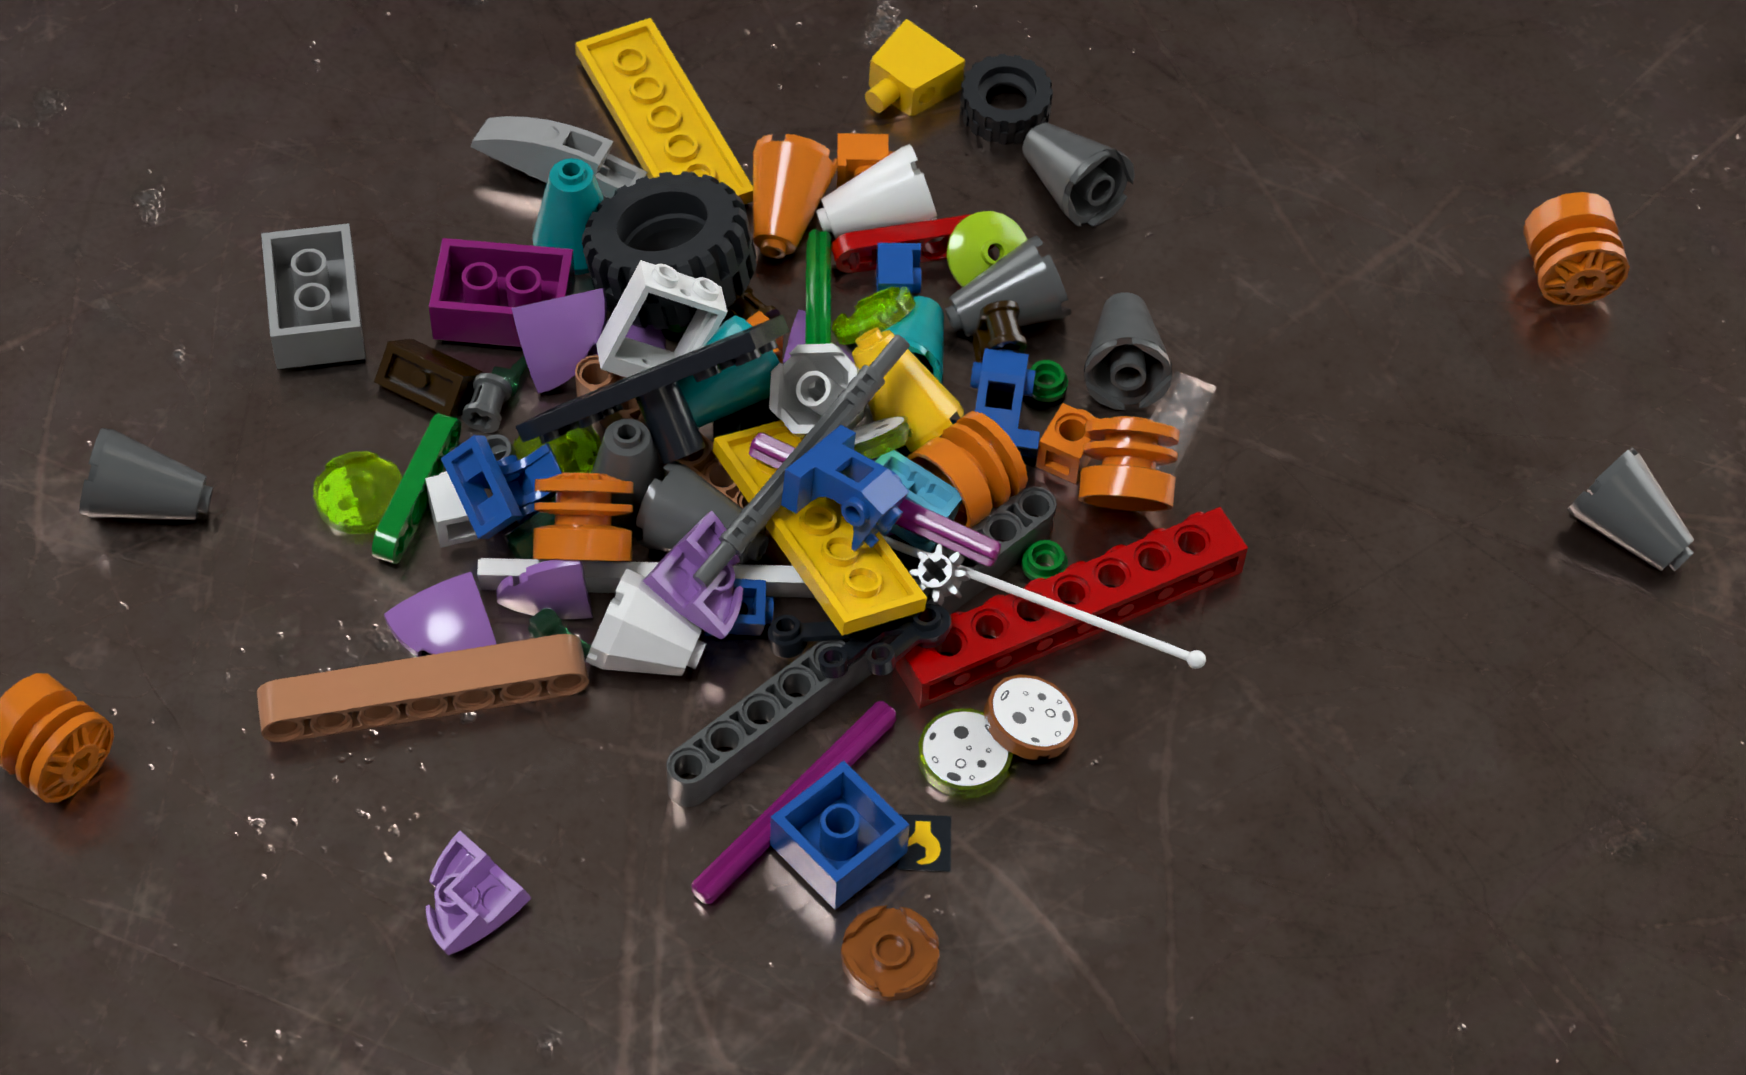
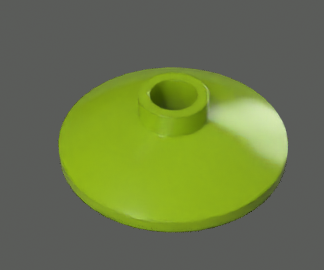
M994 211L974 213L958 223L951 233L947 246V261L950 271L958 284L963 287L1025 242L1027 238L1019 225L1004 214ZM990 245H994L999 249L1000 254L997 260L991 259L988 255Z

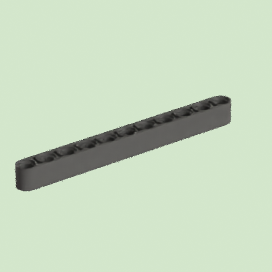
M1028 487L971 529L994 540L1001 539L1006 540V542L999 541L1001 544L1000 554L991 567L983 566L962 556L964 561L961 565H973L974 567L968 568L998 579L1022 561L1024 552L1033 543L1040 540H1048L1052 536L1057 507L1056 498L1052 492L1043 487ZM945 548L947 552V558H949L953 553H955ZM940 568L936 569L933 573L939 582H942L947 577ZM971 578L968 581H962L958 589L962 597L960 599L954 595L944 597L941 607L945 608L949 614H952L989 585ZM914 579L918 586L922 583L920 580ZM930 592L927 595L926 604L937 605L932 597L933 592ZM899 635L885 636L877 643L890 644ZM850 639L823 640L818 642L676 748L669 755L666 763L667 790L671 800L683 807H694L706 801L873 674L868 669L866 652L849 666L844 676L830 679L823 676L820 671L819 654L827 647H842ZM878 658V659H876V660H877V661H882V660H885V659H887V658ZM831 661L828 664H836L839 661ZM800 693L804 696L795 698L789 696V694ZM762 719L769 723L759 725L753 723V721ZM724 746L733 748L729 752H721L716 749ZM684 774H694L697 776L689 780L680 778Z

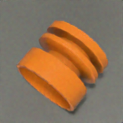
M1587 192L1563 194L1549 199L1535 208L1525 220L1523 232L1529 253L1534 261L1533 267L1538 277V285L1544 298L1562 305L1587 304L1611 294L1627 279L1630 266L1624 252V246L1618 235L1619 230L1609 201L1600 195Z
M975 411L962 416L956 423L943 430L942 437H935L907 457L957 489L963 502L954 521L968 528L974 527L990 515L992 507H999L1005 504L1010 497L1024 490L1028 481L1025 463L1009 435L994 420L983 413Z
M1131 416L1086 421L1084 436L1095 441L1084 444L1083 454L1102 461V465L1082 468L1078 500L1084 504L1114 510L1140 512L1171 510L1174 502L1176 477L1156 470V466L1176 463L1178 453L1166 447L1178 444L1180 430L1150 419Z
M561 473L547 479H535V491L556 493V502L534 503V510L555 515V524L534 528L533 559L632 561V531L611 526L612 516L626 515L633 512V505L612 504V494H633V482L623 481L608 474Z
M35 673L21 679L0 698V767L11 775L16 774L17 780L44 802L57 803L73 796L101 768L110 752L114 739L113 725L84 701H77V697L47 673Z

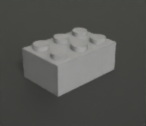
M349 223L261 233L270 338L276 368L282 369L366 359L355 256Z

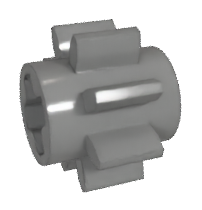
M937 544L935 553L926 555L919 551L917 554L921 561L918 569L909 570V573L914 579L922 582L919 587L927 596L932 591L933 600L939 606H942L944 597L954 595L960 599L962 595L958 589L961 582L968 581L971 578L966 571L957 568L964 561L961 554L956 552L947 558L946 549L941 544ZM938 568L942 569L947 576L942 582H939L933 574Z

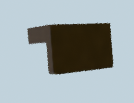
M403 339L388 341L374 383L440 414L456 417L468 384L473 383L476 375L484 372L417 340Z

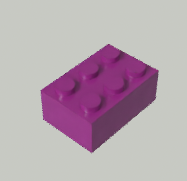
M442 238L429 302L433 339L521 347L511 308L573 295L575 287L573 249Z

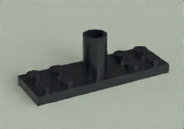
M782 314L552 407L515 427L522 443L539 437L541 443L545 444L566 435L567 432L578 427L582 429L605 419V417L622 410L623 406L621 403L635 398L663 464L673 462L706 447L678 380L693 375L697 383L717 375L722 370L733 365L737 367L757 359L762 354L777 348L778 345L775 339L790 332Z

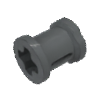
M481 373L474 378L472 383L474 394L471 402L464 407L462 420L472 429L485 433L494 432L499 428L501 421L500 411L503 403L511 397L512 386L501 376L492 373Z

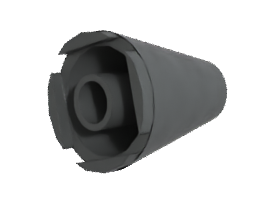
M1043 123L1032 128L1025 137L1023 144L1025 158L1065 216L1076 226L1082 227L1081 224L1088 223L1091 227L1098 226L1110 219L1124 205L1128 198L1123 193L1127 182L1129 181L1133 185L1135 178L1133 163L1125 154L1050 123Z
M1037 235L1027 239L949 297L951 306L945 308V313L954 332L962 330L966 337L973 336V331L976 330L980 310L987 304L1001 300H1011L1018 303L1020 314L1017 322L1019 327L1059 320L1070 316L1071 309L1064 306L1061 307L1060 304L1067 301L1068 297L1052 258L1049 254L1041 257L1036 247L1043 245V242Z
M1127 292L1115 294L1105 302L1084 366V379L1089 394L1100 404L1113 409L1125 410V404H1139V409L1148 407L1165 395L1172 381L1171 360L1144 300L1136 294Z
M620 419L608 426L591 473L608 474L623 481L633 482V494H612V504L633 505V512L626 515L612 516L611 526L631 530L632 537L643 536V530L636 527V519L642 500L654 478L663 481L668 475V471L663 469L665 465L661 460L648 428L642 422L635 419Z
M101 428L90 456L89 464L91 468L88 480L84 479L80 499V514L89 516V518L196 520L198 512L207 514L213 494V487L206 485V475L114 429Z
M1633 447L1623 453L1599 475L1595 482L1587 489V493L1583 491L1567 509L1573 517L1659 571L1669 566L1675 572L1694 554L1688 547L1694 541V538L1640 453Z
M673 461L663 467V469L670 471L663 481L654 478L642 500L636 519V527L643 530V537H636V541L647 549L669 553L710 511H713L724 527L728 529L731 522L739 516L743 508L689 467ZM766 527L759 531L752 543H749L746 550L739 556L740 562L737 564L751 565L753 561L759 562L763 558L769 545V537L765 535Z

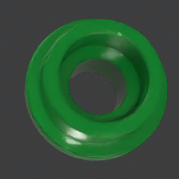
M1041 360L1030 368V370H1036L1032 393L1033 399L1040 402H1053L1065 395L1068 388V377L1061 365L1051 360Z
M1040 540L1033 543L1024 552L1022 558L1023 572L1030 580L1049 578L1065 571L1068 566L1067 556L1061 546L1050 540ZM1039 563H1048L1051 566L1045 567L1039 565Z

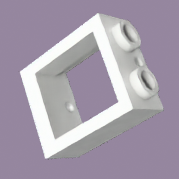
M640 260L596 343L600 369L623 377H629L703 347L718 330L727 314L722 287L704 277L696 279L678 273L675 269L665 264L654 265ZM649 293L698 308L674 352L626 337Z

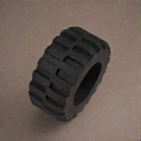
M682 171L681 175L665 172L659 173V177L648 179L646 176L637 179L636 184L629 187L624 185L615 190L612 198L606 197L599 203L597 207L598 212H592L582 235L583 252L594 290L605 288L607 311L611 312V315L640 260L654 265H668L678 273L696 279L704 277L712 280L722 287L726 308L735 302L736 295L741 296L756 269L755 259L757 255L742 199L728 185L723 182L719 183L714 177L705 174L702 177H698L694 172ZM649 293L632 325L641 328L653 325L657 330L669 329L670 325L678 324L680 327H686L690 324L698 308Z

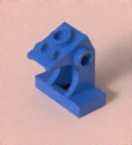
M985 348L982 363L973 362L970 388L978 389L975 412L983 413L994 420L1009 435L1022 457L1037 459L1040 432L1018 429L1023 396L1032 397L1036 370L1027 369L1029 354L1015 353L1007 349L994 350ZM989 390L1014 393L1012 410L986 407ZM951 419V422L954 424L957 420Z
M840 425L785 469L781 505L797 514L818 497L833 499L842 505L841 512L844 519L853 525L852 550H858L865 543L872 548L879 541L875 534L880 532L883 536H886L892 530V526L902 516L903 512L898 507L908 495L909 490L902 484L900 477L895 472L855 451L856 432Z
M474 435L441 458L478 539H490L516 520L519 524H525L541 516L542 512L534 510V503L548 502L556 493L535 491V479H547L562 473L549 443H545L521 460L516 455H510L497 461L486 437ZM484 488L491 490L493 495L488 498Z

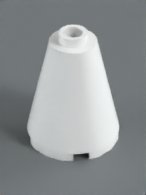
M909 144L899 148L821 199L823 208L816 210L823 231L832 232L836 239L842 234L854 231L937 219V213L923 172L921 173L920 169L916 167L915 161H918L912 146Z

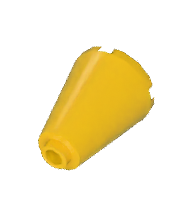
M876 327L865 332L855 340L857 347L853 350L852 356L855 365L859 369L864 365L870 366L895 335L891 330L881 332ZM909 349L906 350L885 375V384L868 402L874 422L891 417L904 418L901 424L879 435L884 451L888 446L895 450L906 445L911 453L929 440L940 437L943 430L953 424L950 417L954 413L960 418L964 415V409L960 402Z

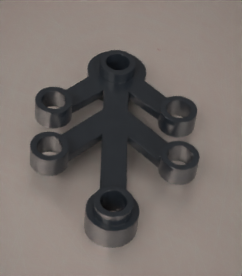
M926 604L925 611L843 636L832 621L802 623L793 615H781L775 618L770 625L768 638L771 651L782 658L798 656L805 650L809 641L850 639L842 647H827L819 654V665L822 675L830 679H836L844 676L849 666L865 652L868 669L871 673L875 675L889 674L895 669L896 663L916 646L933 648L942 644L946 640L952 624L949 612L935 604ZM899 635L890 644L877 643L885 636ZM878 658H887V659L882 660V661H877V660H876V659H878ZM831 661H839L836 664H828Z

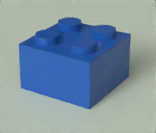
M843 760L771 816L770 845L836 910L907 853L910 825Z

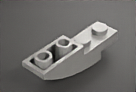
M513 116L488 118L471 144V148L545 183L548 181L551 168L557 162L569 158L583 160L591 166L603 196L607 198H612L615 190L624 185L627 187L634 185L637 179L647 175V171L609 154L614 141L572 125L546 119Z

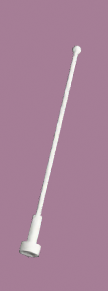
M882 535L888 545L897 551L920 559L917 554L919 551L926 555L931 554ZM963 565L957 567L959 570L966 571L973 580L1183 659L1193 669H1200L1206 663V656L1200 650H1193L1191 652Z

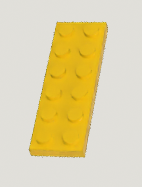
M651 18L575 43L577 57L643 170L647 171L649 179L659 177V173L671 172L673 175H681L682 171L694 172L698 177H702L705 174L714 177L719 183L723 182L732 188L744 204L753 202V186Z
M782 420L714 438L712 452L748 503L777 471V469L755 460L749 455L750 445L758 433H765L795 448L803 440V438L792 434ZM818 497L797 514L781 505L767 522L765 527L842 636L925 611L927 596L880 532L875 534L879 541L872 548L865 543L858 550H852L853 525L844 519L841 512L842 505L835 500L827 497Z

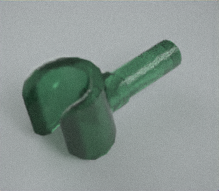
M524 354L512 365L511 369L495 366L492 370V374L501 376L512 386L511 396L517 393L520 376L527 368Z
M550 608L540 610L529 619L528 631L533 638L557 634L574 635L562 625L559 616ZM580 639L584 655L587 656L591 645Z

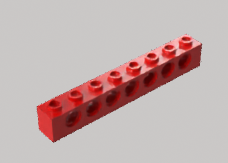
M1218 507L1206 513L1196 512L1187 517L1184 522L1170 528L1155 529L1143 539L1126 546L1124 544L1116 545L1104 555L1090 561L1075 562L1067 567L1065 571L1049 578L1034 579L1023 589L1120 625L1242 573L1248 547L1222 508ZM1145 568H1152L1155 571H1150ZM1105 584L1113 585L1115 587H1107L1105 586ZM1000 594L991 597L977 608L967 612L959 611L950 614L952 627L942 644L933 648L916 646L896 663L895 668L919 709L1105 630L1013 594ZM1064 601H1071L1076 604H1067ZM1023 618H1032L1036 621H1026ZM982 635H991L995 638L987 639L982 637ZM941 652H950V653H953L954 655H953V656H944V655H942V654H940V653H941Z

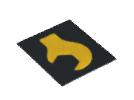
M899 814L910 826L907 853L898 859L897 870L951 872V816Z

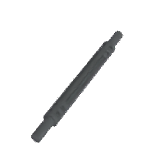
M895 335L870 366L864 365L859 370L856 377L848 383L846 389L838 395L835 402L750 503L742 509L739 516L731 522L729 528L719 537L721 543L693 575L697 583L704 588H708L734 555L741 556L749 543H752L759 531H762L767 525L769 519L780 508L782 503L785 469L838 426L843 425L847 427L875 396V393L885 384V375L910 347L903 337Z

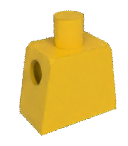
M906 19L872 57L869 71V86L871 89L865 93V100L869 107L878 113H881L893 104L908 116H915L962 89L965 59Z

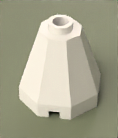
M833 343L797 345L789 353L791 357L784 364L779 363L771 371L769 409L784 422L792 434L799 438H804L860 370ZM864 409L847 426L848 429L852 430L864 418Z
M626 569L616 588V595L610 602L585 662L605 670L677 676L683 675L686 666L696 669L706 646V643L698 640L702 629L680 615L643 582L644 576Z

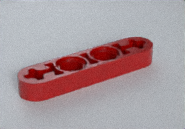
M972 214L842 234L833 241L831 246L836 267L845 273L876 270L878 243H921L920 263L947 259V246L951 233L958 223ZM938 237H945V238H943V239L940 240V241L933 242V243H927L928 241H930V240H932V239H935V238H938ZM990 245L988 251L991 250L994 247V245Z

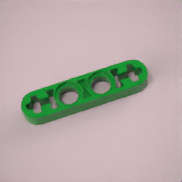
M440 413L435 414L377 527L372 543V556L374 558L397 564L403 557L429 504L425 478L437 476L445 472L446 469L441 458L458 445L462 425L460 419Z

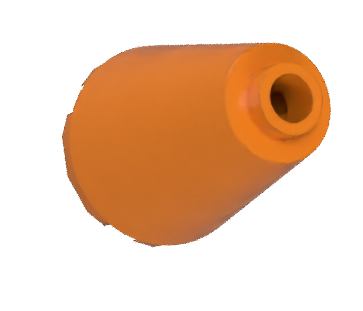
M773 134L765 135L757 140L753 151L754 244L760 248L762 254L775 259L784 258L785 255L795 252L836 173L838 163L836 158L831 161L829 158L830 150L824 145L812 139L793 134H786L784 141H772Z

